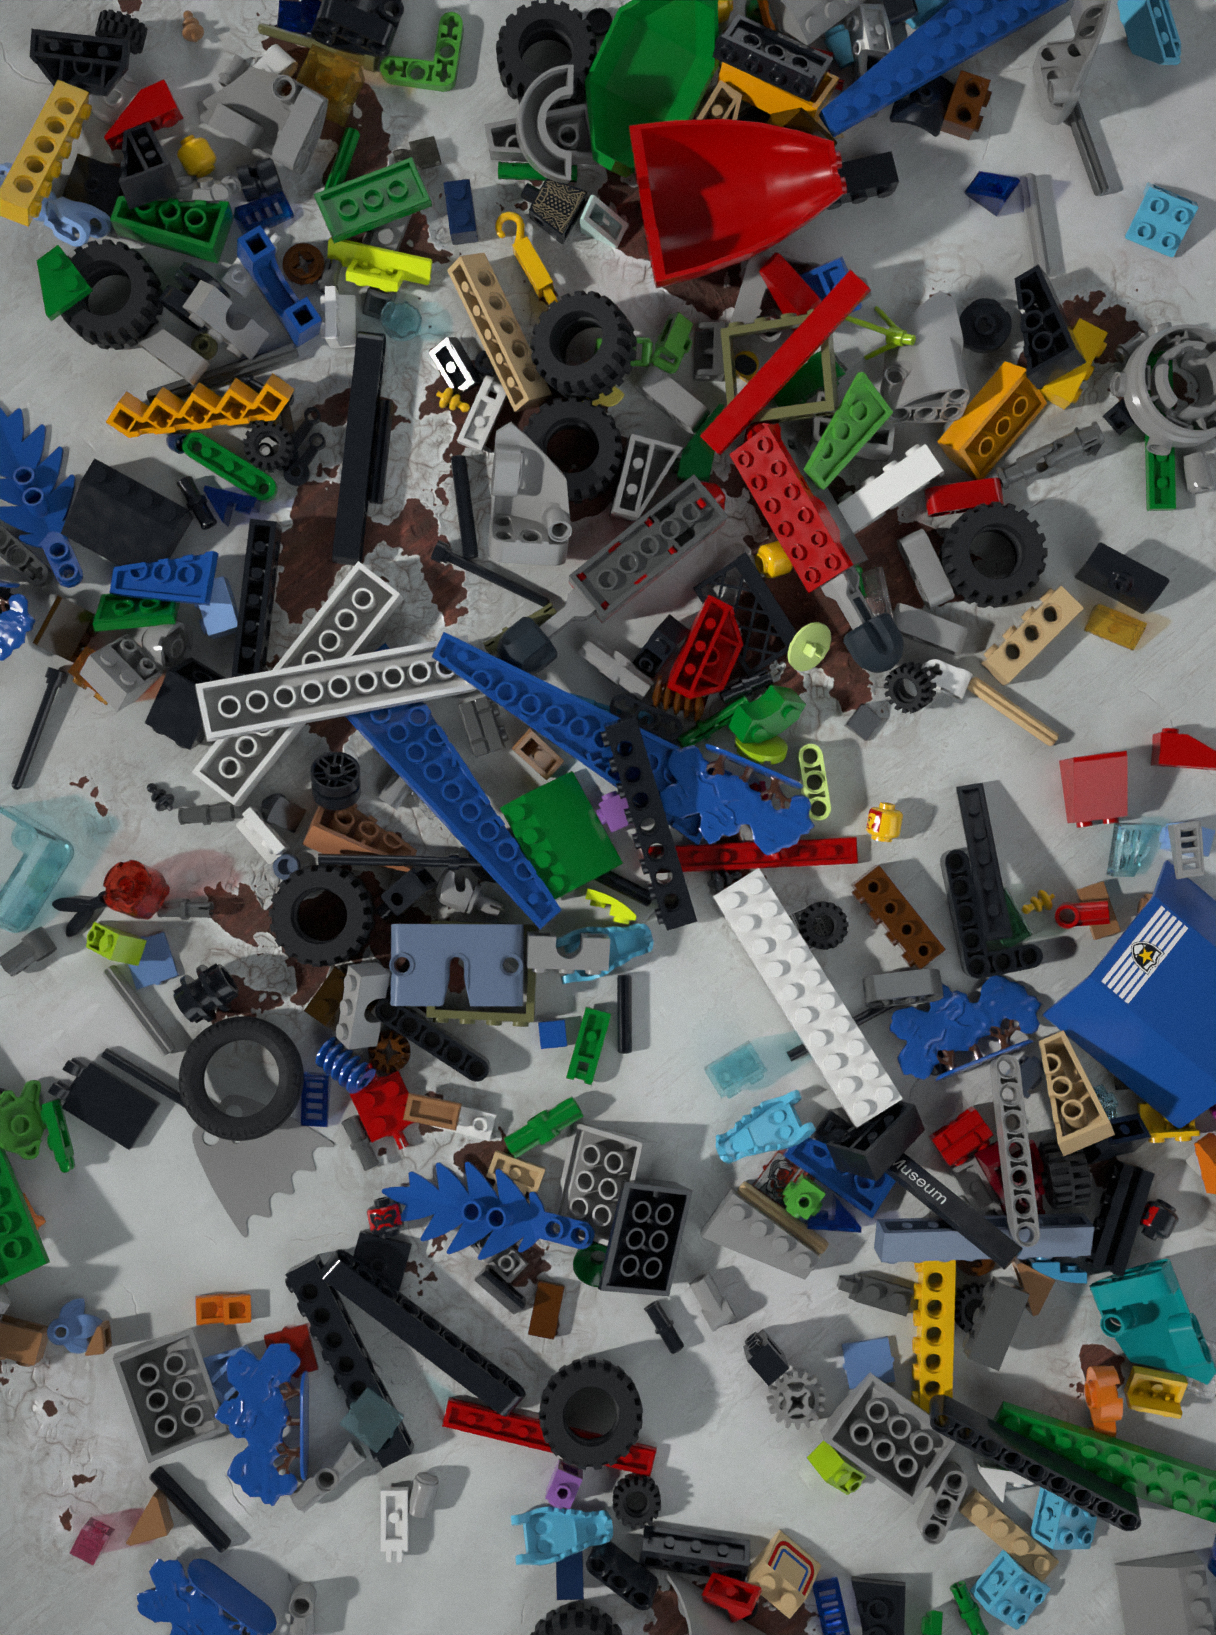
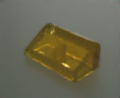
M1097 604L1093 606L1084 631L1133 651L1145 631L1147 623L1104 605Z

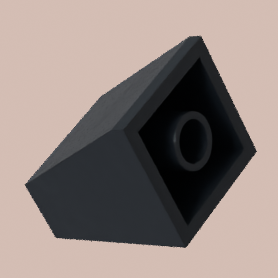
M190 657L167 671L145 724L152 727L156 733L165 735L175 741L179 747L188 750L193 749L206 736L196 692V684L227 678Z

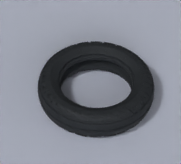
M249 1016L223 1019L204 1029L187 1048L179 1070L180 1096L190 1117L198 1126L211 1135L231 1141L257 1139L279 1128L295 1110L300 1100L304 1083L302 1060L291 1038L276 1025L266 1020ZM239 1040L254 1041L264 1046L274 1057L279 1071L278 1087L270 1103L261 1111L246 1117L230 1116L217 1109L210 1101L204 1083L206 1067L212 1056L226 1044Z

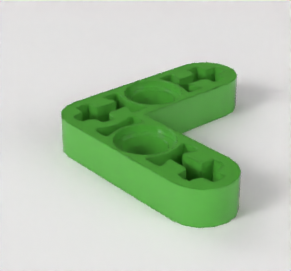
M447 12L440 18L434 61L387 56L380 64L383 80L391 85L440 92L452 90L457 80L464 33L461 16L455 12ZM451 22H455L456 25L452 31L453 39L449 38L447 27L450 26ZM446 46L455 49L454 55L450 58H445L440 53ZM443 65L447 66L448 74L445 82L440 81V77L443 76ZM391 66H396L397 71H394L393 75H389L388 70L391 69ZM404 67H406V76H407V77H404V76H403V72H405V71H404ZM416 68H421L425 71V76L420 80L411 77L412 71Z

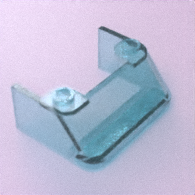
M0 805V813L17 823L12 831L11 841L18 850L24 853L0 891V928L12 933H21L31 926L72 860L74 848L68 840L13 806Z

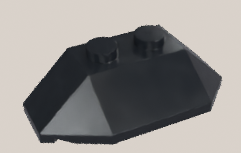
M31 28L29 57L38 65L53 86H55L57 80L89 92V95L107 97L128 71L131 41Z

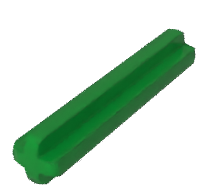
M351 127L345 129L324 190L344 182L360 137L358 130Z

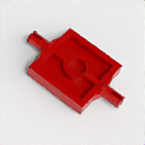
M372 1063L368 1064L369 1070L373 1068ZM399 1071L387 1076L378 1077L375 1074L366 1087L357 1093H350V1097L371 1142H375L383 1137L393 1136L399 1150L409 1146L403 1130L414 1122L403 1120L409 1092Z

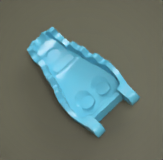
M642 923L626 927H585L556 938V948L564 946L566 954L572 953L578 948L581 933L608 934L610 938L609 971H601L599 975L586 974L585 970H575L573 974L561 976L563 985L603 977L632 958L652 951L654 943L651 930L646 924Z
M794 1090L784 1096L761 1102L759 1106L752 1108L749 1115H743L742 1119L735 1123L733 1129L728 1130L724 1134L716 1135V1150L720 1159L729 1164L746 1156L788 1149L799 1145L816 1131L813 1123L809 1122L802 1126L794 1107L802 1099L799 1091Z
M548 1506L519 1515H511L512 1526L523 1525L526 1554L515 1556L516 1565L542 1566L552 1564L591 1546L608 1543L613 1537L612 1519L605 1510L584 1512L582 1510L559 1509Z

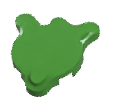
M37 1080L26 1082L19 1097H16L12 1090H5L0 1095V1147L8 1152L18 1154L24 1160H33L39 1155V1146L42 1141L40 1139L44 1129L47 1128V1125H44L41 1119L42 1108L39 1104L41 1083Z

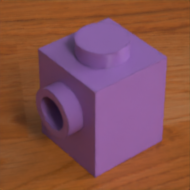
M616 790L601 796L603 799L599 803L601 809L596 810L601 824L607 823L611 833L629 826L624 813V809L628 808L626 798L620 799Z
M558 1460L546 1488L545 1499L556 1508L562 1509L565 1507L570 1510L583 1480V1470Z

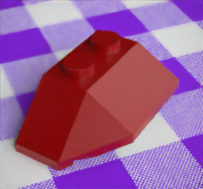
M711 595L707 596L689 629L690 632L687 634L670 671L667 688L689 699L723 691L743 646L738 624L734 617L733 606Z

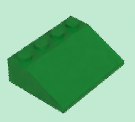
M573 771L500 807L527 859L555 901L624 864Z

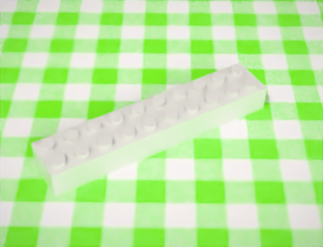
M358 561L273 670L360 655L404 598L399 592ZM306 723L219 739L205 754L192 773L230 803L241 806Z
M467 635L456 637L469 644ZM439 640L196 684L207 742L474 692L476 688L432 658Z
M756 869L714 895L712 898L852 1123L859 1127L902 1100V1096L760 869Z

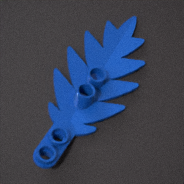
M0 407V476L4 477L0 479V499L16 505L0 506V520L30 533L20 535V541L33 547L43 548L58 583L66 588L75 587L82 581L83 571L69 539L63 536L61 531L72 502L76 478L71 474L53 491L62 465L63 448L59 446L39 465L45 444L46 427L44 424L36 428L23 441L24 419L22 410L17 408L7 417ZM64 552L63 555L57 557L59 553ZM68 574H74L72 577L66 578Z
M441 1162L436 1163L439 1189L414 1171L408 1173L410 1187L397 1186L382 1189L384 1195L400 1204L406 1205L401 1214V1221L417 1220L434 1214L420 1238L422 1242L444 1235L462 1224L447 1249V1254L463 1250L478 1242L489 1233L491 1235L478 1255V1260L494 1256L514 1245L522 1238L523 1240L518 1248L520 1253L532 1247L539 1239L577 1249H584L593 1243L595 1237L594 1230L589 1223L546 1212L541 1199L534 1191L529 1193V1204L518 1186L501 1169H496L495 1171L498 1197L488 1180L471 1162L465 1163L468 1191L458 1177ZM555 1223L559 1224L560 1226L559 1233H556L553 1230V1225ZM579 1230L585 1232L586 1237L584 1240L579 1238Z

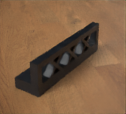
M645 1525L639 1563L645 1568L711 1577L714 1572L745 1582L750 1566V1541Z

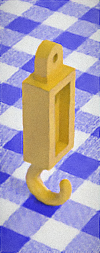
M508 211L502 213L495 222L497 235L501 239L505 238V233L502 230V225L505 221L512 220L516 223V238L514 244H512L514 256L539 299L544 296L548 304H551L554 300L558 302L553 293V280L527 236L525 237V225L522 217L515 212Z

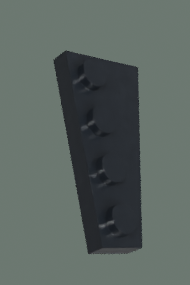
M851 1577L862 1626V1634L904 1635L906 1582Z

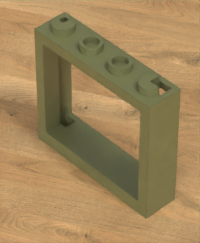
M814 309L808 310L806 315L797 316L796 313H786L780 315L781 319L770 320L769 317L755 319L754 323L744 325V322H732L728 324L729 327L721 328L727 405L738 394L733 338L797 328ZM833 333L821 345L825 401L764 409L747 427L756 422L765 421L774 424L788 420L795 421L835 414L839 407Z
M447 920L431 921V924H510ZM524 924V936H527V931H539V928L536 925ZM528 968L526 1013L436 1009V1006H427L426 1017L433 1018L435 1023H449L450 1018L459 1019L460 1024H475V1020H486V1025L500 1026L502 1021H513V1026L528 1027L529 1022L535 1021L537 973L532 972V968Z

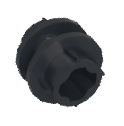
M217 963L209 968L204 964L196 968L197 979L194 980L191 976L184 975L180 978L181 986L173 990V997L178 1008L190 1022L195 1021V1023H198L203 1019L207 1022L216 1019L214 1008L218 1006L222 1011L226 1012L232 1008L231 1001L239 996V990L234 979L221 964L217 965Z

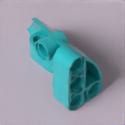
M1160 1259L1125 1270L1124 1277L1112 1274L1089 1285L1102 1317L1100 1321L1101 1330L1105 1335L1115 1338L1131 1363L1165 1369L1190 1377L1206 1385L1209 1384L1216 1374V1366L1199 1321L1194 1313H1190L1170 1259ZM1110 1317L1118 1319L1121 1326L1112 1323Z

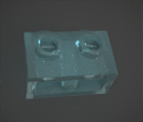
M749 1040L704 1067V1071L721 1099L725 1096L728 1099L734 1097L742 1091L740 1087L748 1082L753 1085L765 1077L763 1073L767 1071Z

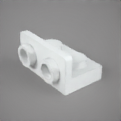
M861 4L845 17L854 61L864 49L886 52L888 54L895 48L884 4Z
M249 807L242 813L244 818L236 824V827L268 864H273L278 857L290 849L276 830L264 821L262 814L257 808Z

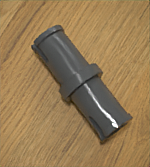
M203 804L201 807L179 808L178 810L180 825L192 823L211 825L212 822L234 821L235 819L233 804L224 806Z
M182 899L181 901L159 900L157 906L161 907V909H157L158 917H181L182 920H189L190 917L212 918L214 912H210V910H214L212 901L190 902L189 899Z
M357 1115L342 1121L341 1124L351 1141L350 1147L356 1151L364 1171L377 1166L380 1162L369 1143L371 1142L369 1136H366Z

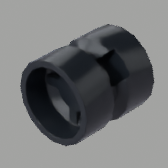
M270 157L257 161L255 167L247 164L236 168L237 176L247 202L262 198L263 193L270 196L283 192L273 159Z

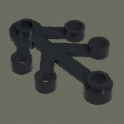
M292 394L280 415L283 428L288 431L293 440L294 450L292 453L294 456L292 459H289L290 464L282 466V469L284 470V478L290 485L302 486L310 478L308 466L316 454L325 448L326 440L322 434L313 433L309 437L310 446L301 458L299 457L298 448L313 426L321 421V414L315 407L307 408L304 412L305 419L295 432L290 409L295 399L294 394ZM311 412H316V419L309 420V414ZM264 420L253 421L252 425L255 424L257 426L260 421ZM268 437L279 445L278 441L275 438ZM315 438L322 439V443L319 446L313 445ZM269 443L259 444L260 453L263 448L268 447L270 448V453L266 456L276 454ZM295 468H299L301 470L300 475L292 476V471Z

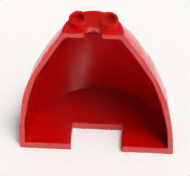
M730 119L674 120L629 126L640 205L656 288L699 278L746 261L782 242L815 219L844 194H847L845 177L840 178L838 174V169L842 168L840 151L835 152L834 141L775 125Z

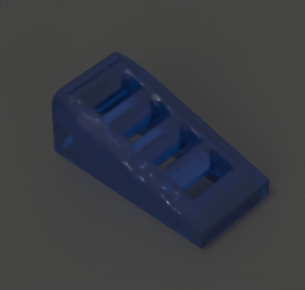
M284 192L235 207L234 219L242 236L261 225L263 230L266 227L270 229L294 218V213ZM277 202L283 212L281 214H278L274 206ZM266 207L269 208L270 213L272 215V217L270 218L268 217L264 209ZM258 211L262 219L261 221H258L255 212ZM246 216L249 217L252 224H248Z
M304 1072L301 1094V1126L328 1127L331 1074ZM310 1082L323 1083V1088L310 1087ZM309 1093H323L322 1098L309 1097ZM308 1104H322V1108H308ZM308 1113L322 1114V1119L308 1118Z
M838 1577L815 1581L812 1588L822 1635H850ZM835 1589V1594L820 1597L819 1592ZM835 1601L838 1603L837 1605L822 1608V1604ZM840 1613L839 1617L825 1619L824 1617Z

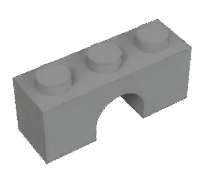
M200 280L183 305V308L190 313L189 319L200 327L205 325L209 329L208 335L219 343L224 341L228 345L226 349L240 359L241 356L252 360L269 333L252 318L241 313H237L234 319L227 324L226 313L233 302L215 286Z
M527 931L525 963L527 968H532V972L546 973L548 969H559V973L573 974L575 970H585L586 974L599 975L601 971H609L610 938L608 934L581 933L578 948L574 952L566 954L556 949V935L554 932Z
M377 962L348 965L347 976L344 978L343 1000L340 1002L339 1024L336 1026V1038L348 1050L374 1047L378 1044L381 1021L369 1010L365 1009L372 1001L386 998L390 973Z

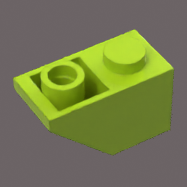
M94 922L92 929L87 934L86 947L111 961L139 966L146 940L135 934Z
M824 1440L807 1457L826 1483L846 1495L858 1490L862 1481L867 1477L849 1458Z

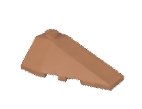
M356 803L343 810H328L318 806L302 845L322 854L416 856L417 853L416 849L394 832H386L377 825L378 820L372 815L367 817L357 809L358 805ZM380 866L408 872L412 868V866Z

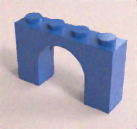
M261 225L237 239V257L298 348L319 335L322 319L308 297L300 300L293 292L277 264L275 246Z

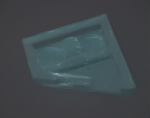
M1114 822L1107 875L1112 877H1135L1141 866L1142 859L1146 857L1151 848L1147 845L1154 832H1160L1162 825L1156 823Z

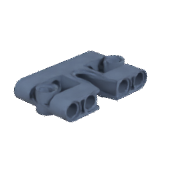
M391 924V960L389 964L391 970L390 1005L442 1006L450 981V962L454 957H459L464 962V981L470 1006H523L524 924ZM400 957L407 958L410 963V967L406 972L399 971L396 966L397 960ZM509 957L515 958L519 964L518 970L514 973H510L504 968V961Z

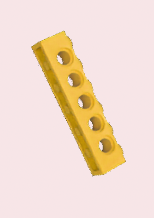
M57 80L0 187V216L29 227L33 218H38L43 198L49 197L53 179L60 176L62 161L64 158H69L73 140L79 139L82 123L84 120L88 121L91 115L92 105L89 104V92Z
M956 1260L914 1263L915 1272H918V1283H914V1299H918L917 1310L913 1311V1325L917 1326V1337L912 1339L913 1353H916V1364H912L911 1372L912 1380L916 1381L915 1391H911V1402L928 1414H930L929 1401L933 1396L946 1395L953 1398ZM932 1273H940L938 1282L934 1284L928 1283V1278ZM939 1300L937 1309H927L930 1301ZM931 1327L939 1328L936 1336L927 1337V1331ZM929 1355H938V1359L935 1363H926V1359ZM929 1382H937V1387L934 1390H925Z

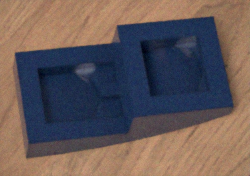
M583 1551L556 1562L557 1600H584Z

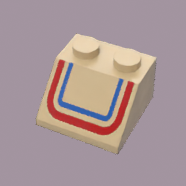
M779 1529L750 1564L746 1576L747 1582L761 1587V1595L790 1619L807 1599L821 1564Z

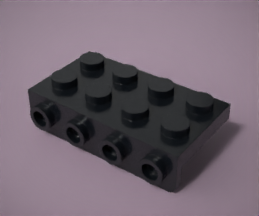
M740 14L736 15L726 32L718 36L712 56L810 102L829 71L834 59Z

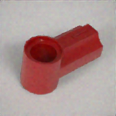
M1108 900L1078 903L1064 902L1058 906L1055 912L1056 923L1066 929L1075 926L1110 924ZM1063 909L1073 910L1075 919L1070 922L1064 921L1060 916V912Z

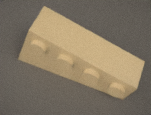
M1064 1030L1040 1040L1039 1046L1052 1106L1056 1136L1063 1156L1115 1135L1111 1123Z

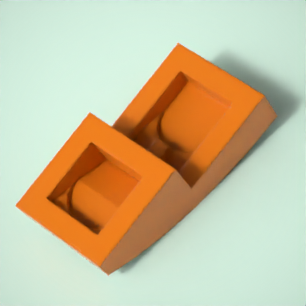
M250 1294L195 1296L196 1325L214 1323L230 1325L251 1322Z

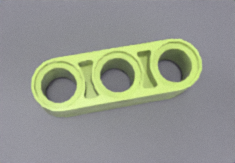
M807 744L801 747L796 754L799 781L804 785L801 789V794L809 798L811 806L814 802H820L824 806V812L821 816H815L811 809L809 811V818L812 821H821L826 819L831 812L823 753L817 745ZM807 749L812 750L816 755V760L812 764H808L803 760V752ZM811 775L816 776L820 781V786L817 790H812L807 786V779Z

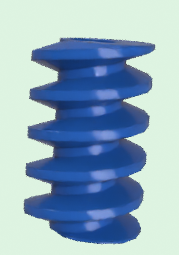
M332 1037L320 1048L316 1056V1065L323 1068L325 1073L331 1074L332 1079L338 1081L340 1086L346 1087L347 1092L351 1094L357 1093L371 1082L376 1074V1070L372 1068L366 1072L368 1063L363 1062L358 1065L361 1057L356 1055L350 1059L353 1050L347 1049L344 1051L345 1046L342 1043L336 1045L338 1039Z

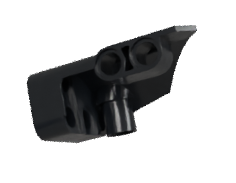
M322 0L311 36L317 42L342 52L373 57L387 56L390 53L400 19L404 13L402 0ZM385 11H389L393 16L388 15Z

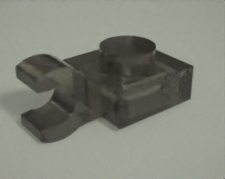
M434 136L410 141V150L397 149L393 151L395 163L412 157L418 171L441 165Z

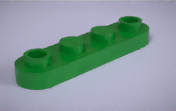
M192 432L184 438L182 448L189 458L260 502H269L277 495L278 487L272 477L202 433ZM202 444V449L195 452V445ZM262 486H269L268 492H260Z

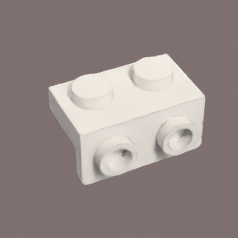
M325 286V295H321L320 299L321 311L325 312V322L321 324V336L326 339L330 349L355 348L356 297L355 295H339L336 286Z

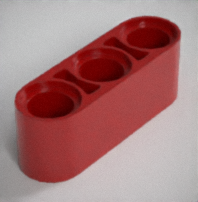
M998 477L934 486L924 490L928 517L965 513L967 510H972L982 503L989 505L991 502H1001V506L1004 505L1001 482Z

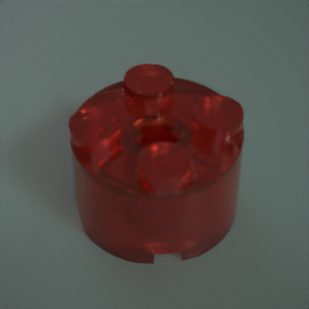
M136 860L115 864L108 871L103 883V887H106V896L103 895L107 906L114 911L135 919L148 920L152 918L161 908L170 892V887L160 871Z

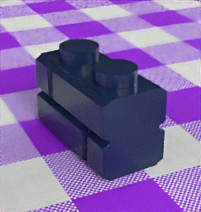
M470 179L444 182L452 244L460 245L478 242Z

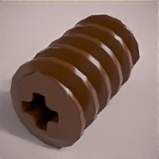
M659 675L651 699L653 700L654 708H658L663 703L664 712H668L673 706L674 715H678L683 709L684 718L687 719L691 713H694V721L698 722L703 715L709 695L689 699L667 688L668 680L665 684H662V676Z

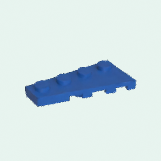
M209 551L202 555L191 554L185 555L183 558L171 560L166 558L160 559L158 562H142L114 567L109 593L115 596L210 606L219 553Z
M809 1137L799 1145L786 1149L782 1155L869 1218H873L896 1182L886 1173L877 1181L837 1169L827 1145Z

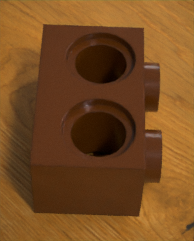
M963 70L960 71L942 124V132L969 140L973 131H979L984 117L979 115L981 108L987 107L992 94L991 91H988L991 80ZM966 91L974 92L977 97L969 96ZM963 115L967 117L969 121L963 122L958 118V116Z

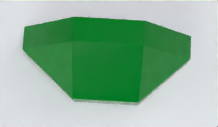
M632 0L619 7L585 79L593 161L627 178L635 172L629 126L674 120H692L719 66V60L712 57L716 40L719 36L718 0Z

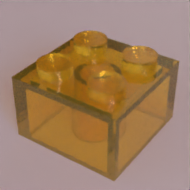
M312 44L296 81L328 98L325 118L344 126L363 86L365 77L360 64Z

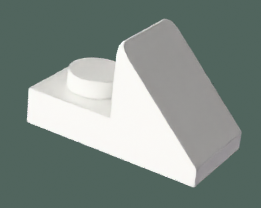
M975 1458L974 1464L1001 1502L1004 1501L1006 1482L1014 1487H1024V1484L1033 1485L1029 1480L991 1460Z

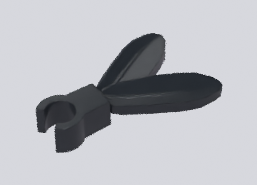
M110 890L100 892L97 897L91 900L67 897L59 898L52 902V906L58 911L77 912L66 927L67 937L77 935L88 923L95 910L115 904L116 901L114 900L109 903L104 901V895L110 894Z

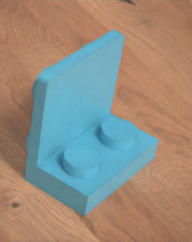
M1148 182L1143 191L1144 198L1125 234V238L1166 256L1174 257L1199 208L1198 204L1193 200Z
M1040 1487L1030 1536L1053 1550L1090 1549L1094 1538L1097 1517Z
M1003 1549L969 1591L989 1614L1018 1630L1027 1622L1034 1609L1044 1601L1047 1593L1050 1591V1587L1025 1571Z

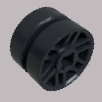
M343 752L325 753L314 760L310 769L314 801L319 806L328 810H343L353 806L361 795L360 766L357 760Z

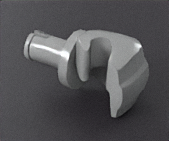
M448 868L443 871L435 891L438 902L463 913L470 914L471 910L478 909L495 918L498 917L500 911L490 906L501 909L504 902L481 894L482 891L480 889L482 885L476 884L473 890L469 878L465 879V890L458 892L454 883L455 872L448 870Z

